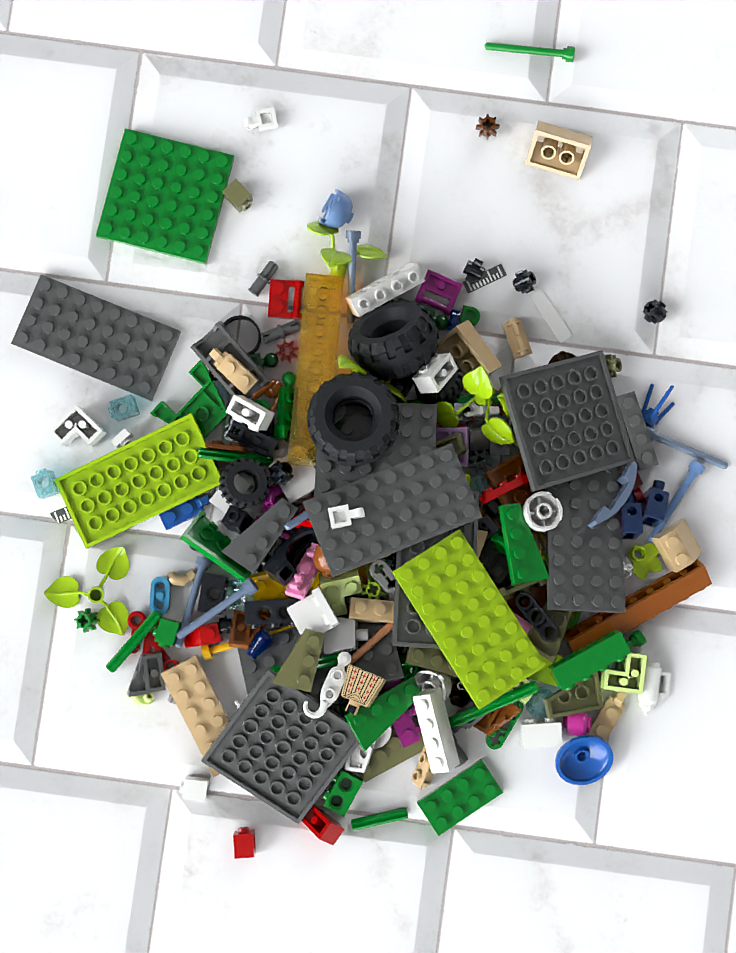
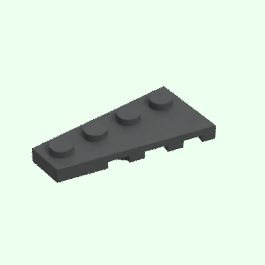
M281 498L221 552L255 574L284 532L285 524L295 516L299 509Z

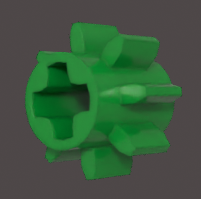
M86 608L85 611H78L79 616L74 619L78 625L76 628H83L84 633L89 632V630H96L95 625L97 622H100L99 619H96L98 612L92 613L91 608Z

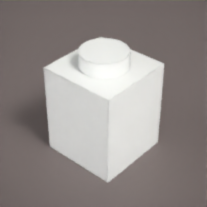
M186 776L180 784V793H183L182 799L206 801L209 793L210 778Z

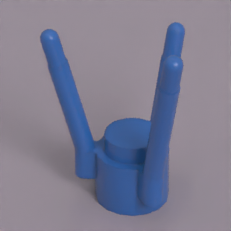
M650 384L641 410L645 424L652 427L657 425L663 416L675 405L672 402L660 414L658 412L673 390V385L669 387L655 409L649 407L646 410L654 384Z

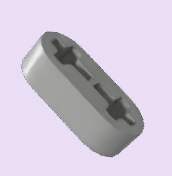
M382 560L374 561L369 567L370 575L386 593H395L394 588L389 589L387 587L389 583L385 579L387 577L389 581H395L391 568ZM375 565L383 567L381 571L385 575L384 577L380 572L377 574L374 572L376 569Z

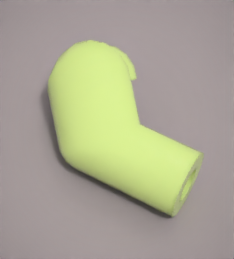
M147 693L130 698L137 705H149L154 701V694Z

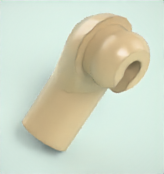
M192 569L185 575L170 572L167 578L171 585L184 587L195 579L196 573Z

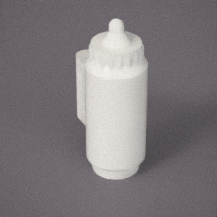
M646 662L643 693L638 694V705L643 708L644 715H648L650 709H655L658 696L669 697L672 673L661 672L662 668H660V663ZM663 675L662 692H659L660 678Z

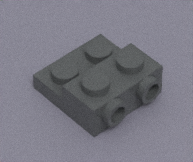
M488 538L484 542L479 560L490 578L504 587L510 579L507 556L499 553L492 540Z

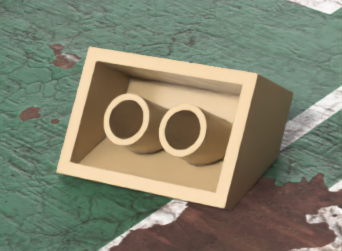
M538 121L525 164L579 180L591 148L593 137Z
M469 320L457 325L438 341L437 353L451 354L453 360L457 362V366L461 368L462 380L465 374L480 365H483L488 376L502 366Z

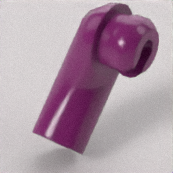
M280 485L269 487L270 490L265 497L264 505L266 507H272L275 503V498L279 496L281 498L284 495Z

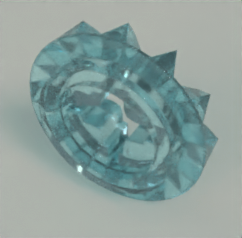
M539 687V691L533 694L525 704L527 711L536 718L547 717L545 704L543 705V711L540 706L533 704L539 702L538 695L544 700L553 693L547 688Z

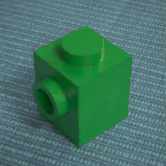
M164 617L160 618L159 625L156 624L153 630L154 641L159 642L158 646L170 648V646L175 645L181 622Z

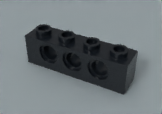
M301 599L244 602L245 625H250L251 629L262 628V624H270V628L282 627V623H290V626H295L290 616L286 619L280 616V610L284 607H290ZM265 608L271 613L270 618L267 620L262 619L260 615L261 611Z

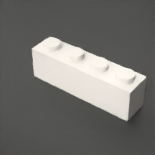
M441 688L425 689L413 696L430 768L432 773L450 772L460 762Z

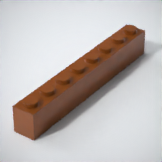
M696 559L694 563L681 571H672L625 597L626 612H599L570 628L564 635L570 651L573 653L615 629L621 631L622 634L635 629L645 621L653 619L661 612L704 590L712 584L707 570Z

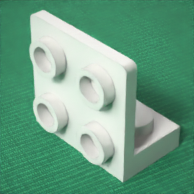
M319 587L312 590V594L305 597L304 600H300L287 608L300 635L305 628L325 633L340 624Z

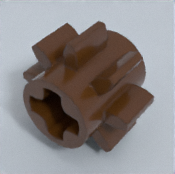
M489 114L484 119L479 117L478 122L480 124H477L475 128L480 130L479 137L484 136L488 140L489 136H496V130L500 126V124H495L496 117H489Z

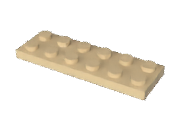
M197 655L161 672V676L202 756H204L229 722V718ZM209 767L213 777L220 774L211 767Z

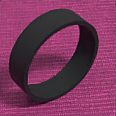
M242 315L227 319L224 322L225 326L235 320H246L257 328L258 342L254 349L247 353L248 355L254 354L261 344V332L258 325L251 318Z

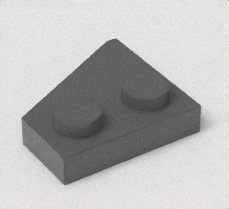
M160 651L140 655L127 691L128 697L166 690L165 682L161 676V672L164 670L162 653Z

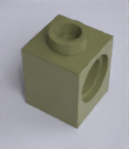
M237 179L222 191L224 197L239 213L242 210H247L252 205V195Z

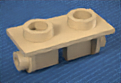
M512 318L508 320L509 322L503 323L502 326L514 360L532 354L521 319Z
M425 745L422 753L419 755V760L411 779L419 790H422V787L427 788L431 784L434 775L430 770Z

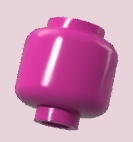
M586 712L563 716L562 728H566V732L570 736L587 735L591 731L592 719L588 717Z

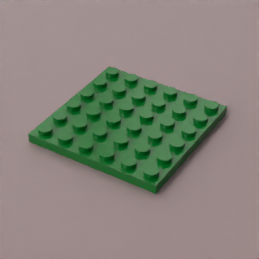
M125 128L96 237L206 265L224 200L222 191L228 185L235 158L234 155Z

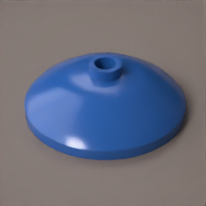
M582 735L570 739L561 746L555 757V768L558 775L564 781L574 785H587L600 780L608 773L613 764V752L610 745L604 739L594 735Z

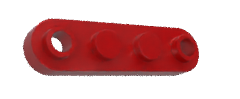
M520 472L513 476V481L509 482L506 479L497 484L498 488L492 490L490 487L482 491V496L479 497L482 505L528 483L527 474Z

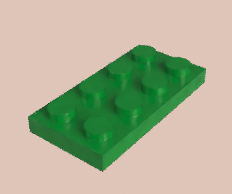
M480 759L418 800L417 804L437 835L440 836L501 795L503 791L482 759Z

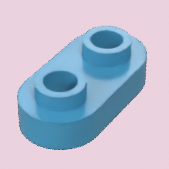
M156 577L151 582L150 610L152 612L156 610L161 615H164L170 609L171 584L166 577ZM161 582L165 585L163 590L158 587ZM159 602L164 604L162 609H159L157 606Z

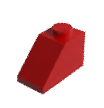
M220 623L204 624L185 636V648L223 641Z
M313 804L301 820L319 840L331 845L336 843L345 830L333 817L315 804Z

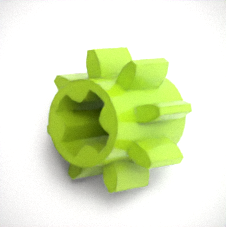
M367 578L369 583L361 585L366 588L362 595L368 594V599L375 597L376 600H379V593L385 594V592L380 590V585L376 581L371 582V579ZM370 584L379 587L376 590V594H373V592H368V589H370Z

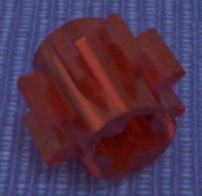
M283 339L282 345L277 344L279 351L275 354L282 356L281 362L288 360L291 363L293 357L298 358L295 352L299 348H293V340L287 343ZM288 347L289 350H292V351L289 352L290 355H286L285 353H282V352H285V348Z

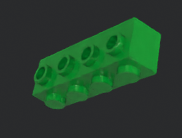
M615 629L560 659L555 664L549 665L548 669L558 688L567 691L576 686L575 683L592 678L593 673L607 670L610 668L611 663L625 660L627 655L631 653V650L621 631Z

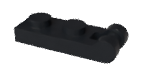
M230 416L228 420L229 425L224 429L223 435L271 458L279 439L261 430L255 432L248 428L249 425L244 422H237L232 419L233 416ZM236 427L241 429L239 434L234 431Z

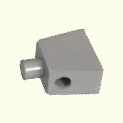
M337 617L340 624L325 632L324 654L331 655L344 651H357L358 641H369V629H358V622L354 619Z

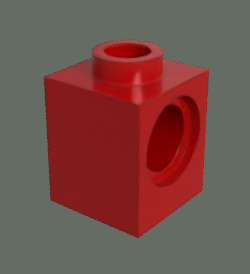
M249 827L238 828V831H235L233 834L235 859L255 857V830H250Z

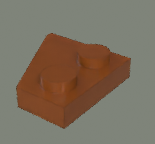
M234 609L229 647L249 649L267 624H262V628L251 629L250 625H245V610ZM261 611L260 615L262 619L267 620L270 618L271 613Z
M511 703L488 713L473 727L490 736L520 713L522 709Z

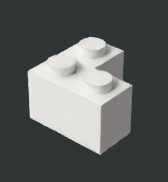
M76 404L48 431L61 445L66 447L79 435L89 445L94 447L107 434L87 412Z

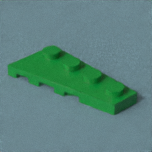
M520 503L498 506L511 585L549 579L529 525L525 521Z
M201 510L180 539L244 582L252 572L221 552L232 540L227 535L224 536L217 529L218 526L213 521L210 522L206 517V513Z
M413 676L378 695L369 708L361 705L357 715L351 713L345 715L363 751H366L414 703L413 696L421 692Z

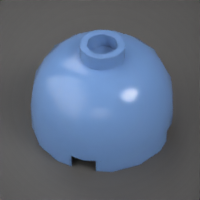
M335 189L336 194L332 193L321 211L325 214L323 218L319 216V223L337 229L345 223L349 224L354 214L352 213L353 205L349 196Z

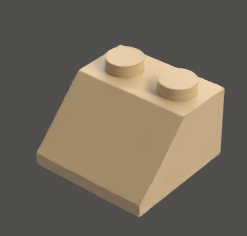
M684 518L651 537L669 571H681L694 563L702 553Z

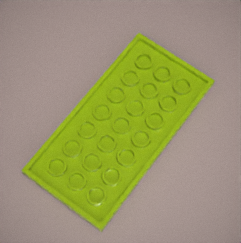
M192 413L54 479L85 549L93 547L220 486L219 478L221 474L215 461L198 458V449L201 447L206 448V441Z
M460 529L392 571L478 709H482L546 666Z

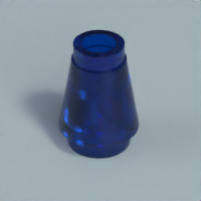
M261 629L259 632H256L246 653L253 659H256L272 644L271 641L274 638L268 632Z

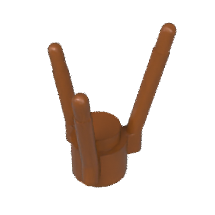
M272 379L267 385L252 394L253 398L250 400L259 399L264 394L270 399L275 398L270 408V411L273 412L278 403L279 388L283 387L279 380Z

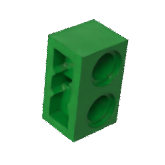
M342 768L341 772H338L332 779V782H334L332 789L327 788L322 799L325 800V807L345 817L363 783V779ZM349 778L352 784L349 787H344L341 784V780ZM338 795L343 801L340 804H334L332 797Z

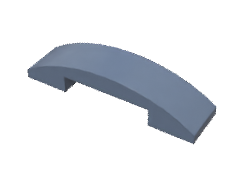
M635 461L627 465L617 481L623 486L608 508L603 506L597 510L587 526L591 528L607 520L627 501L636 480L637 463Z

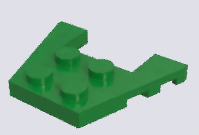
M200 360L189 373L202 388L177 414L164 401H161L150 414L170 424L192 413L204 439H206L229 414L226 413L227 407L206 365Z

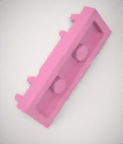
M311 543V546L307 548L296 568L297 574L290 580L285 590L286 595L301 600L305 599L319 572L313 561L316 545L320 546L319 544Z

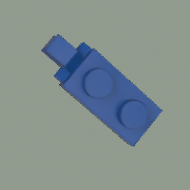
M209 495L200 499L197 496L159 514L165 529L169 530L196 517L201 510L205 511L203 507L211 503Z

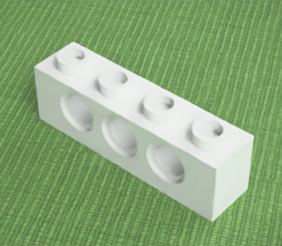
M408 263L345 297L352 314L360 317L425 282V279L418 264Z

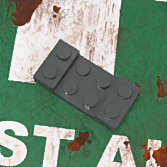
M222 321L217 322L210 332L190 347L232 397L233 395H243L250 399L252 394L271 381V378L259 365L257 366L234 339V335ZM217 348L222 354L225 351L232 354L259 380L247 394L244 395L214 365L216 361L209 355L213 349Z

